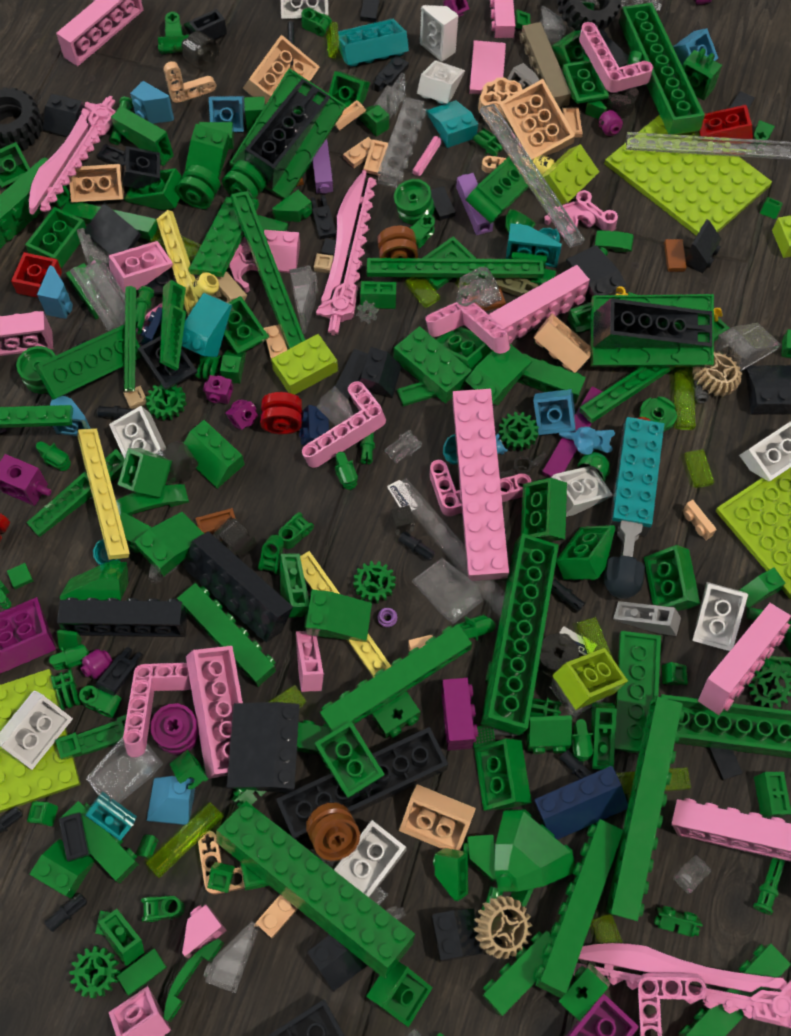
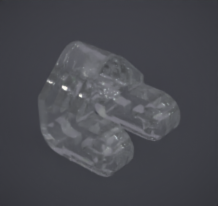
M486 267L477 268L462 276L459 280L456 300L461 306H468L477 302L478 305L487 308L502 299L496 280ZM479 274H481L482 276L485 275V279H482L481 277L478 278ZM462 294H463L464 296H467V295H468V298H467V299L461 298V296H462Z

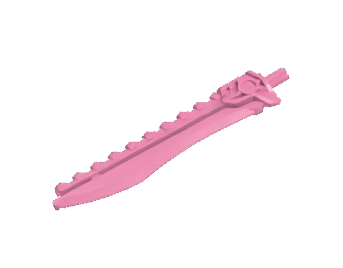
M112 96L106 97L103 103L100 104L85 102V108L82 109L81 115L66 141L38 169L30 190V214H34L40 204L42 212L51 210L49 203L57 201L56 194L64 192L62 186L70 183L69 177L75 176V169L82 167L81 161L88 158L87 152L94 150L93 144L100 142L99 136L105 135L113 125L111 116L116 111L112 109L115 104Z
M365 170L362 171L349 188L339 208L335 255L325 291L321 298V305L316 311V315L330 319L328 333H331L333 336L339 333L340 322L351 320L354 316L358 286L354 283L361 278L360 274L356 271L363 266L362 261L358 259L365 254L364 249L360 247L367 242L366 237L362 235L369 231L368 225H365L371 219L367 211L373 207L372 202L369 200L375 196L371 188L377 185L375 179L368 178L365 195L361 197L366 179ZM359 204H362L344 283L341 284Z
M608 943L583 946L578 958L580 960L605 964L604 968H595L602 975L607 976L612 985L626 980L627 986L632 990L638 987L641 975L613 970L614 966L647 973L698 974L703 978L705 984L749 993L759 987L780 989V992L761 990L749 997L706 988V993L701 999H703L704 1005L709 1009L722 1004L724 1010L729 1014L742 1009L743 1015L749 1019L753 1017L755 1020L791 1028V980L787 983L783 978L709 968L669 956L647 946L635 944ZM577 963L573 974H575V972L581 967V965H583L584 967H586L587 965ZM650 980L644 981L642 984L645 985L646 991H652L655 988V984ZM668 981L665 987L669 991H675L678 988V984ZM692 985L688 987L693 992L701 989V987ZM685 999V1001L688 1002L689 1004H692V1003H694V1002L700 1000V999H696V1000H695V999Z

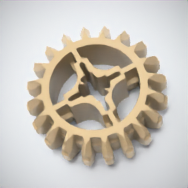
M717 351L716 353L714 352V365L693 367V380H698L697 385L702 384V390H707L708 394L713 393L715 397L717 395L723 397L737 389L741 382V367L736 366L737 362L732 361V357L728 358L726 353L722 355Z
M498 896L497 899L490 898V904L483 903L485 910H478V913L481 915L480 919H474L475 922L479 923L474 928L475 932L479 933L475 938L477 941H480L479 946L487 954L493 955V957L507 959L509 955L516 956V950H523L522 944H529L526 936L532 935L528 928L533 925L527 922V920L531 916L525 913L527 908L525 906L522 907L521 902L514 900L512 897ZM508 909L513 917H507L503 910ZM499 937L503 944L497 945L493 938Z

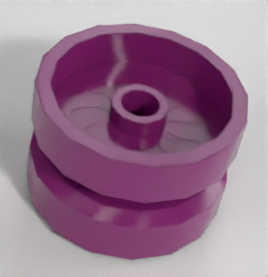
M178 703L168 704L154 714L151 721V733L163 751L172 755H180L187 749L189 751L192 750L199 740L197 719L187 706Z

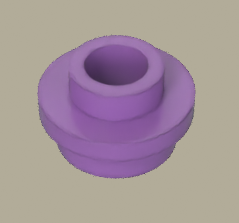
M391 608L380 610L378 613L379 624L383 627H392L397 622V613ZM390 616L391 620L386 621L384 620V617Z

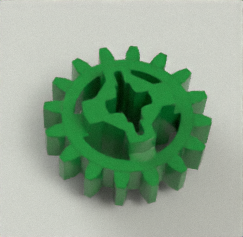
M176 384L165 390L161 385L159 387L153 385L154 390H148L149 396H146V406L150 414H154L156 419L162 416L164 421L166 417L172 420V415L178 417V411L184 412L183 406L187 405L182 387L178 388Z
M514 412V416L507 414L506 419L502 418L498 434L501 437L502 443L506 442V448L511 445L513 446V451H515L516 447H519V450L522 451L524 446L529 449L530 444H535L539 434V426H535L536 420H530L531 415L525 417L524 412L521 415Z
M370 561V566L364 563L363 570L357 569L358 575H354L356 582L353 583V586L357 588V595L362 594L361 600L367 597L368 602L371 603L375 599L376 603H379L380 598L386 601V595L392 596L391 589H395L393 582L396 581V577L392 576V569L387 571V564L382 567L380 561L377 562V565ZM366 576V580L361 584L363 577ZM386 581H388L387 586L384 589L383 584H385Z
M773 664L770 665L769 669H766L763 665L762 672L755 671L757 676L752 679L754 683L748 684V686L754 689L750 692V695L757 696L754 700L756 703L762 701V707L768 704L770 708H774V705H777L779 709L782 702L789 704L786 699L787 697L791 698V678H787L789 675L788 671L782 673L781 666L775 670ZM772 674L771 677L762 678L765 675ZM780 678L785 681L786 689L780 686ZM775 681L776 690L772 689L769 691L767 685H772ZM758 686L764 689L763 696L759 694ZM777 695L781 696L780 698H778V699H776V700H771L772 697H774V696H777Z
M94 946L93 952L86 948L85 955L78 954L79 961L72 962V965L76 968L69 973L75 975V978L70 981L71 984H77L75 991H82L81 996L87 997L90 994V998L96 999L97 993L99 996H105V989L112 991L113 989L110 984L118 982L114 976L120 973L119 970L115 969L119 961H112L115 956L114 953L110 952L107 954L108 949L102 948L100 951L99 947ZM101 958H103L106 961L108 967H105L103 965V960ZM98 969V973L93 976L92 971ZM82 977L86 979L88 987L84 984Z

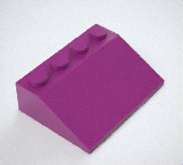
M37 597L0 612V673L9 671L14 667L56 650L51 631Z

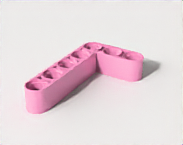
M586 22L582 25L579 41L607 91L614 93L645 85L650 81L653 65L650 62L642 61L619 67L596 25L591 22Z
M470 299L460 300L426 316L428 332L432 337L441 336L465 325L494 352L500 354L510 349L507 330Z
M356 381L348 387V392L359 412L303 447L302 454L308 466L312 468L319 467L335 457L338 452H343L385 425L386 418L381 406L363 383Z
M442 460L433 461L430 466V479L442 513L446 516L461 514L460 490H455L446 463ZM441 470L442 473H436L434 471ZM517 474L500 479V487L508 490L507 492L501 491L502 502L523 497V487H520L518 484L529 483L531 478L527 474ZM446 486L448 489L442 490L440 487ZM446 503H452L454 506L449 507Z
M187 663L141 664L135 668L123 735L128 756L135 758L145 753L154 691L191 689Z
M645 973L641 975L638 981L641 1036H646L645 1031L648 1029H654L658 1033L657 1036H662L660 999L696 1000L704 997L706 986L703 978L698 974ZM644 981H652L655 984V988L652 991H646L642 987ZM668 981H675L678 984L677 990H667L665 987ZM692 981H698L702 986L699 991L693 992L688 988L689 984ZM650 1004L655 1006L656 1012L653 1015H648L644 1012L643 1008Z

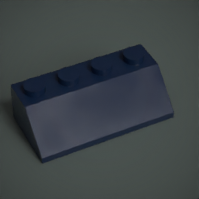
M613 766L534 799V804L544 826L555 835L554 837L557 840L584 829L591 824H595L599 819L604 820L627 810L628 807L622 785Z

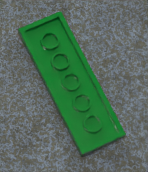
M226 197L189 267L191 274L200 275L207 272L215 277L224 276L244 237V232L231 197ZM251 199L255 211H257L259 207L258 199Z
M125 324L35 365L52 400L124 366ZM137 339L135 349V360L141 358L138 350L140 345Z
M628 631L620 632L618 667L628 682L616 692V751L639 753L650 701L659 695L660 635Z

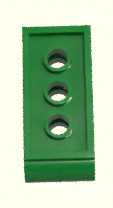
M510 155L468 195L466 201L492 224L527 190L536 177Z

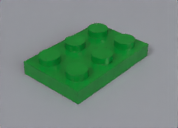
M454 236L423 257L476 259ZM454 277L423 278L438 290Z

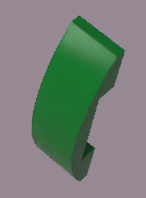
M185 484L165 485L162 497L135 492L116 500L119 515L124 512L133 517L134 513L170 504V507L189 503Z
M127 715L116 718L117 721L80 734L75 732L55 739L61 760L96 752L124 741L123 735Z
M216 939L205 945L180 970L167 997L164 1010V1019L167 1022L173 1020L184 1004V1001L178 998V995L203 958L212 962L224 945V942Z

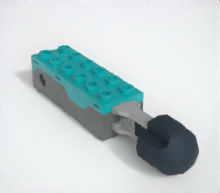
M627 417L621 432L609 525L615 526V531L622 545L620 557L609 558L604 571V583L607 590L612 596L619 599L630 598L641 590L645 565L642 562L636 561V558L633 557L634 543L638 540L639 536H647L653 522L664 423L654 422L646 417Z

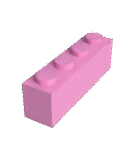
M490 0V8H493L491 9V19H494L491 30L494 31L495 38H514L515 17L513 0Z

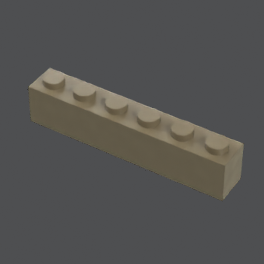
M541 22L523 25L522 33H520V42L524 44L525 54L529 56L530 66L534 68V73L539 80L544 79L558 106H568L571 92Z

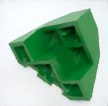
M525 809L504 810L495 844V876L498 891L519 892L543 887L572 874L575 868L572 849L566 844H561L551 831L543 824L539 825Z

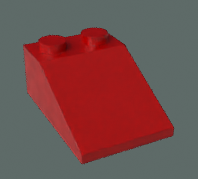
M747 105L706 113L699 130L701 139L733 145L752 142V123Z

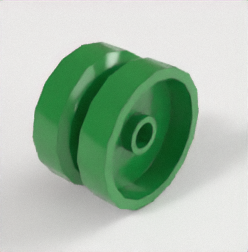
M238 160L231 168V171L222 179V184L230 196L231 194L248 191L250 198L256 199L258 194L267 186V181L255 165L248 161Z
M190 165L186 168L176 191L186 204L198 209H207L220 188V181L207 168L199 165Z
M410 179L401 183L395 190L394 200L399 217L403 222L414 225L423 215L428 214L432 216L435 206L430 186L420 179Z
M35 346L28 348L18 357L17 371L28 390L34 393H49L35 365L56 356L51 349Z

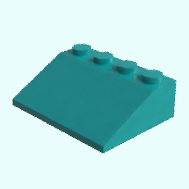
M394 19L333 32L342 58L349 66H356L360 62H373L377 58L386 59L394 54L397 56L403 55L404 52L409 51L407 32Z

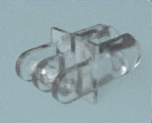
M408 430L403 435L400 434L399 439L385 448L384 451L397 464L410 454L412 456V453L419 449L423 443L417 440L416 435H412L411 430Z

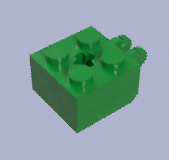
M703 48L700 52L694 50L685 60L682 67L695 95L705 100L715 88L722 65L714 61V54L711 53L708 57L705 56L706 50Z

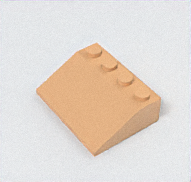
M281 35L243 89L253 97H265V103L267 104L289 68L310 81L320 67ZM292 58H293V63H294V64H293V65L291 66V68H290V62L292 61Z
M544 79L499 103L530 161H533L535 157L540 155L547 156L558 152L574 143L575 135Z

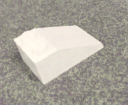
M435 60L421 74L417 94L426 99H435L441 104L448 103L452 99L465 70Z
M593 466L557 473L551 477L567 482L566 517L578 514L613 496Z
M706 582L692 641L731 651L734 647L748 594L743 591Z
M372 820L360 835V842L357 848L349 856L343 858L334 870L370 897L407 849L406 846Z

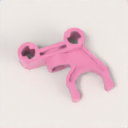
M582 190L577 193L576 201L553 208L545 216L544 223L550 225L551 221L557 217L568 219L571 225L563 231V238L568 239L570 235L577 231L578 220H581L589 228L595 224L603 231H614L618 215L613 210L603 212L591 203V193Z
M244 236L228 268L231 270L234 281L245 293H248L250 291L249 284L241 279L242 275L247 271H258Z

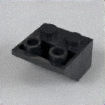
M217 9L184 23V27L198 46H202L227 34L225 19Z

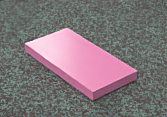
M474 41L470 94H481L482 88L487 82H492L496 78H503L506 43Z

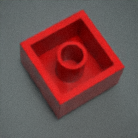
M24 252L11 280L16 292L38 298L37 294L49 265L54 267L59 277L61 276L62 270L58 260Z

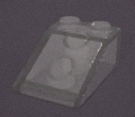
M311 266L289 270L292 293L303 334L307 332L316 302L315 293H318L316 272H312Z
M757 322L735 326L720 334L716 350L722 355L726 353L728 358L732 357L731 360L736 361V366L741 367L740 371L781 348L782 345Z
M443 558L413 579V583L441 615L452 624L483 602L478 585Z
M122 737L86 779L98 795L103 791L110 796V799H114L120 804L148 781L163 763L148 744H146V750L143 755L135 758L128 756Z
M251 921L213 959L212 964L208 963L204 973L206 983L236 994L260 928L256 923Z

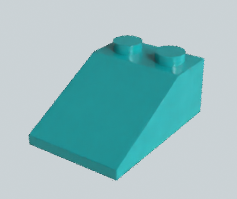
M457 100L429 109L426 112L447 148L472 140L477 134L478 123L473 114Z
M511 223L506 259H511L512 252L547 256L546 267L557 268L562 244L528 225Z
M203 293L185 320L182 346L202 356L217 357L232 304Z

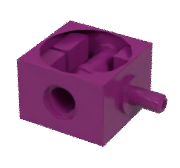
M7 454L3 456L0 461V490L2 493L33 506L37 504L42 494L46 496L51 495L52 491L47 488L48 483L38 467Z

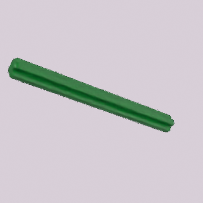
M127 286L125 288L124 391L134 392L136 288Z

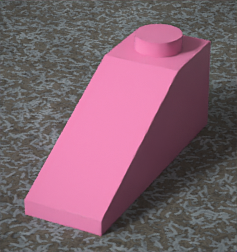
M296 631L301 692L322 691L324 673L317 636L307 635V631Z

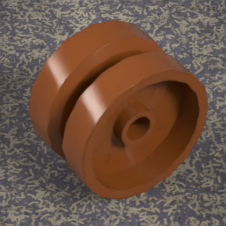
M401 225L392 226L384 229L378 235L380 258H418L416 236L411 228Z
M326 803L319 806L310 814L307 820L306 830L316 853L322 859L329 861L341 860L349 856L360 842L359 828L355 820H353L350 811L342 804Z

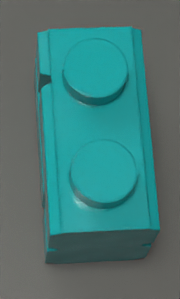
M103 791L86 813L88 818L118 840L125 836L137 817L114 799H110V796Z

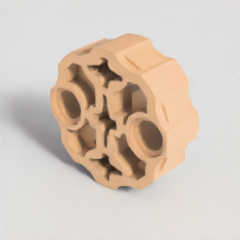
M496 78L494 81L487 82L483 86L478 103V111L482 114L486 123L499 126L500 128H509L511 126L499 103L523 90L521 84L515 80L510 81L506 78Z

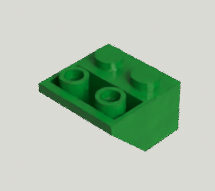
M128 448L118 485L134 492L162 497L172 460L142 448Z

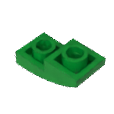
M597 231L595 245L605 249H613L614 252H632L634 235L618 231Z

